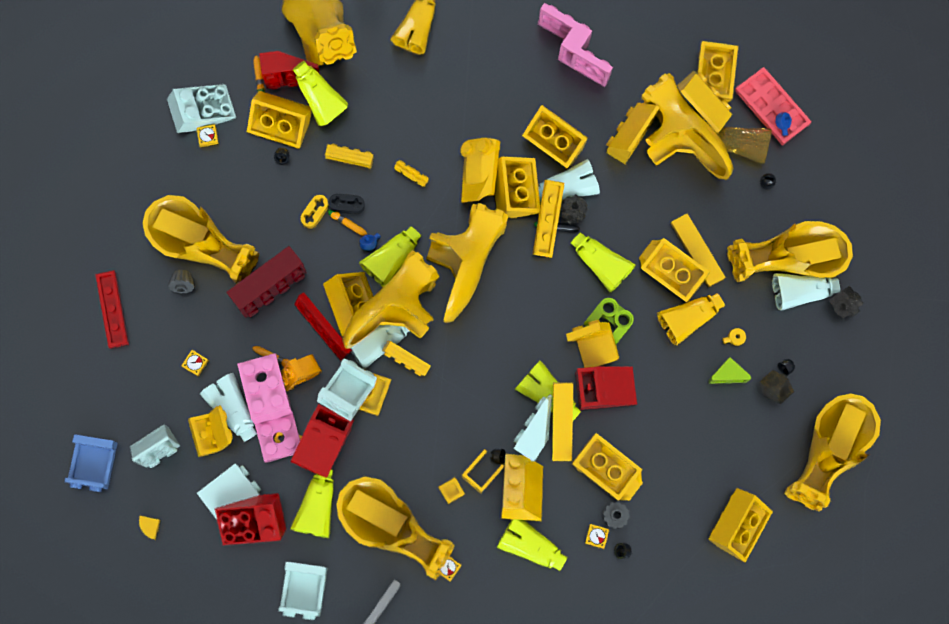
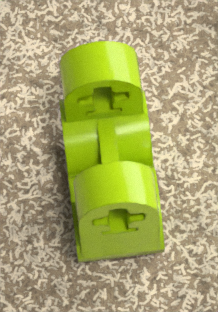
M605 298L587 318L584 325L589 326V322L600 320V318L606 319L616 328L613 332L615 344H617L633 324L634 318L632 313L622 308L615 299ZM606 304L611 305L613 312H605L603 306ZM620 316L626 317L628 324H620L618 318Z

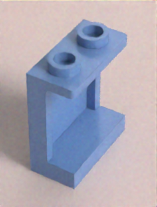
M74 434L73 443H75V449L69 476L65 478L64 482L70 483L69 487L82 489V486H89L90 491L101 492L102 489L108 490L118 443L112 440Z

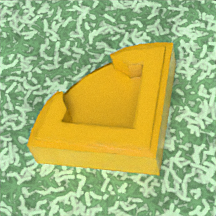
M140 516L139 524L142 532L147 537L156 540L160 520Z

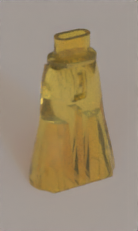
M723 127L717 133L724 142L728 152L741 155L760 164L765 163L772 129Z

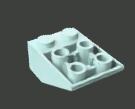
M226 84L173 89L167 99L177 133L197 131L196 128L216 125L236 118Z
M549 395L547 398L543 396L535 408L538 412L536 414L532 413L525 423L527 429H522L514 440L517 443L514 449L533 462L549 439L552 395Z
M163 424L130 446L132 459L146 468H152L161 462L160 459L164 456L169 457L176 453V448L180 444L169 427Z

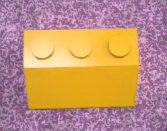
M693 71L677 87L718 133L732 116V113L729 111L732 107L725 99L721 102L717 97L719 95L718 91L713 86L709 88L705 82L708 80L701 72L697 74Z
M259 91L252 98L247 132L300 149L309 126L312 110L310 106Z
M639 102L635 107L631 106L626 114L627 120L625 123L621 121L616 129L617 135L615 137L611 136L607 142V154L626 164L653 123L660 107Z
M543 105L540 106L522 135L566 168L576 161L588 137Z
M501 156L498 159L495 183L496 209L504 211L505 214L509 215L508 218L539 214L540 198L535 158Z
M365 272L337 274L323 283L342 336H344L346 328L356 311L373 297Z
M506 454L503 476L502 518L541 521L543 466L535 461L533 462L524 455Z
M736 488L719 521L712 530L709 540L720 549L746 563L773 511L756 495Z

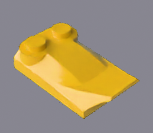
M702 41L698 54L697 74L701 72L708 80L705 82L709 88L713 86L718 91L719 95L717 97L721 102L725 99L728 103L733 97L738 46Z
M491 138L470 139L461 146V154L464 157L461 203L480 201L485 196L494 195L501 143L499 140Z
M665 238L652 240L639 257L643 271L686 303L693 297L710 273L709 270Z
M597 433L592 436L572 462V465L579 472L586 475L618 501H630L643 484L641 477L643 469Z

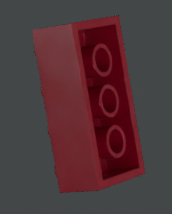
M288 246L226 293L245 318L248 316L252 317L258 313V309L261 306H266L273 302L276 295L285 293L292 283L301 281L307 272L303 262L292 248Z

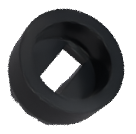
M278 148L275 151L274 160L280 164L287 163L290 156L289 151L286 148Z
M771 173L764 174L760 179V184L764 189H771L776 183V178Z
M784 359L778 363V368L783 375L788 376L794 371L795 365L791 359Z
M500 448L493 449L490 452L492 454L490 460L495 464H504L506 451Z
M618 543L615 546L614 552L618 559H627L632 554V548L629 544Z

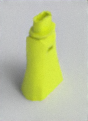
M302 61L293 69L297 75V83L319 126L327 125L347 108L348 102L312 66H308L305 61Z
M411 226L407 231L403 230L382 247L361 260L359 264L369 276H374V280L381 287H384L400 270L407 255L415 249L417 241L422 236Z
M581 232L571 242L576 247L575 251L596 274L609 292H613L636 266L589 236H584Z
M540 360L515 390L539 403L543 396L547 398L549 395H552L551 412L553 413V382L558 381ZM574 400L573 421L581 413V410L575 406L576 402Z
M333 470L330 471L327 478L318 474L313 475L291 525V530L329 538L334 481L331 479Z
M512 519L497 545L498 549L523 557L541 566L554 567L559 571L567 560V557L560 553L561 550L554 543L538 532L526 520Z

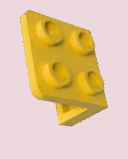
M594 320L588 323L589 326L572 328L573 332L566 334L568 341H577L584 368L599 367L619 359L609 322Z
M216 406L209 414L188 419L198 457L221 452L231 444L232 432L227 427V415L221 406Z

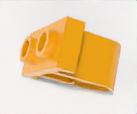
M313 354L298 360L294 358L288 361L281 370L286 392L294 389V386L322 373Z

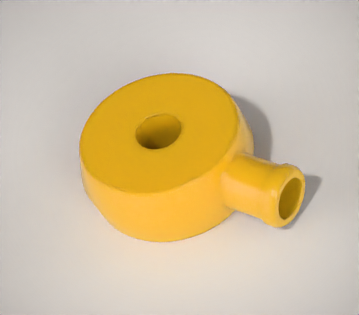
M734 328L729 332L728 337L722 338L723 344L730 342L734 346H740L746 341V333L740 328Z

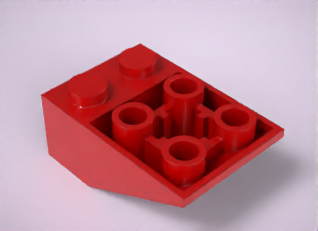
M280 51L259 53L261 73L266 88L279 89L281 86H298L297 75L293 69L302 61H305L308 66H312L320 74L318 64Z
M633 367L577 368L575 377L579 410L637 405Z
M318 404L291 462L327 478L351 431L354 420L350 422L334 411Z
M279 493L258 495L215 508L223 545L279 541L286 531Z

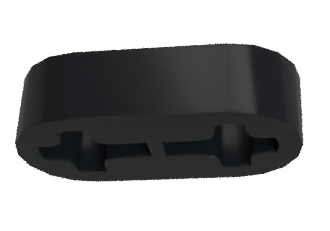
M337 193L329 198L331 210L339 213L360 214L365 208L363 198L358 195ZM340 199V202L345 204H339L338 207H335L333 202ZM355 201H359V204L361 206H358L357 209H354V206L349 204H354Z

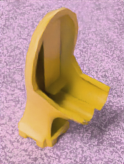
M283 0L282 13L288 21L294 24L301 37L307 61L318 64V66L323 65V62L328 65L334 63L337 59H351L353 54L357 52L352 28L344 24L343 4L340 0Z
M670 73L662 75L656 84L647 87L642 94V100H644L645 104L660 107L656 116L660 120L661 127L646 138V142L650 146L647 149L649 157L657 166L676 152L692 153L714 176L719 179H729L733 172V164L724 142L714 129L687 103L677 88L674 77Z
M167 195L154 201L145 211L143 218L145 236L152 246L165 256L213 265L226 271L235 284H238L250 275L252 269L258 263L260 254L255 251L254 246L235 244L227 240L220 233L202 207L199 210L194 203L183 196Z
M480 203L473 204L470 210L469 227L465 232L459 235H445L439 232L437 234L431 233L429 239L434 241H431L426 259L449 268L455 278L445 311V323L453 322L470 302L479 283L487 257L497 239L505 232L509 215L505 214L504 211L499 209L490 210L486 205Z
M804 221L797 225L794 224L781 234L764 242L749 243L743 239H738L733 242V245L727 247L728 260L732 264V273L737 283L745 281L753 273L763 271H783L817 278H834L847 270L853 257L852 243L847 235L835 225L821 221Z
M412 250L390 282L356 311L343 336V343L346 349L361 342L379 325L406 327L419 339L428 331L429 327L427 324L434 319L422 307L419 295L426 291L430 292L436 286L435 282L440 276L432 265H428L423 260V256L419 252Z
M856 394L840 395L827 403L821 410L815 422L808 463L799 480L786 488L784 494L787 498L801 502L811 510L821 511L822 508H827L830 503L829 491L832 482L841 473L861 463L869 456V454L864 452L872 447L879 437L881 419L874 405L864 396Z
M362 477L349 482L339 493L337 501L338 518L345 530L357 542L369 547H377L404 554L418 561L424 567L426 575L437 580L440 576L437 572L438 568L444 567L448 559L447 557L452 554L455 545L447 539L440 540L428 535L419 526L407 504L399 499L387 484L380 479Z

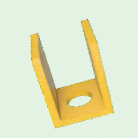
M486 449L482 451L462 474V478L480 494L485 491L505 467L502 464L482 488L467 476L487 454Z

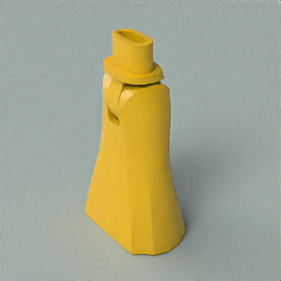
M415 0L404 20L391 37V42L394 45L417 54L425 53L434 16L435 0Z
M716 293L713 296L707 295L657 312V317L664 330L669 328L666 334L671 343L678 345L713 318L725 304L720 295Z

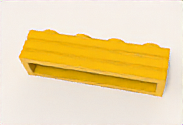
M328 144L325 152L326 159L370 169L374 159L373 154L369 151L361 152L359 149L352 150L346 146L338 147L336 144Z
M387 341L382 350L385 352V356L393 357L394 361L398 364L403 363L404 367L408 370L413 369L414 373L418 376H425L431 365L391 341Z

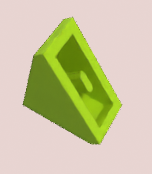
M729 357L711 376L708 382L709 384L747 383L751 380V375Z

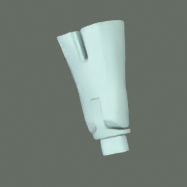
M588 159L547 179L565 183L562 200L600 193L597 179L593 175V169ZM544 181L538 187L540 201L542 199Z
M775 273L772 279L773 291L778 293L775 296L776 307L780 311L822 300L832 296L833 293H840L841 290L838 278H817L805 275Z
M379 325L361 342L351 347V353L355 355L358 365L364 370L385 353L382 350L387 341L398 344L407 336L409 330L403 326Z
M234 373L225 375L217 381V385L213 383L200 392L202 398L213 409L216 406H221L222 410H225L227 426L237 436H241L244 442L257 435L254 429L255 424L251 420L248 406Z

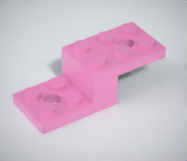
M544 3L540 9L538 25L564 39L560 47L558 60L605 87L613 67L606 60H600L592 52L586 50L592 30L586 24H580L575 21L572 16L559 12L555 6Z
M276 353L238 363L250 417L256 427L264 462L267 463L294 455L300 438ZM260 373H265L267 375V378L264 382H258L256 380L257 376ZM278 432L284 435V440L281 443L274 442V437Z

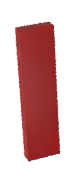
M112 270L95 274L108 348L112 349L129 345L116 272Z
M304 292L298 295L294 303L296 308L341 362L344 358L347 359L352 351L351 348H345L341 336Z

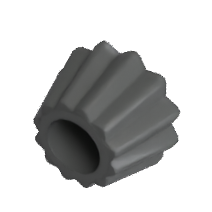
M183 269L174 271L168 283L169 289L180 294L192 292L195 286L191 272Z
M611 502L610 506L605 507L606 511L603 512V515L605 516L604 521L607 522L608 526L616 529L617 527L623 528V525L628 524L627 520L630 519L625 504L621 505L620 502ZM614 512H619V519L614 518Z

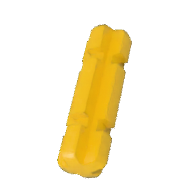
M398 160L394 166L395 170L400 173L403 172V175L414 182L417 181V184L422 187L429 181L427 176L421 175V172L409 165L406 166L401 160Z

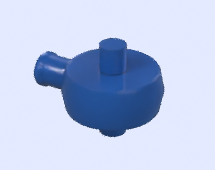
M786 112L779 113L775 120L776 126L782 130V136L788 135L787 129L791 126L792 122L791 116Z
M376 233L374 236L368 234L363 236L359 241L361 249L371 251L377 246V240L381 236L379 233Z

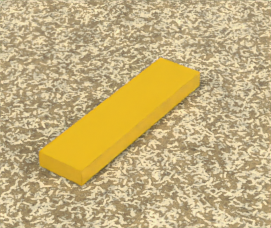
M552 180L544 181L532 255L549 258L553 256L565 183Z
M688 213L672 221L670 224L689 256L710 271L705 279L708 288L726 278Z
M553 382L552 461H572L573 383Z

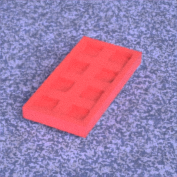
M764 67L735 89V92L782 146L812 122ZM781 112L788 113L792 119L791 126L787 129L788 135L782 136V130L775 123L776 116Z

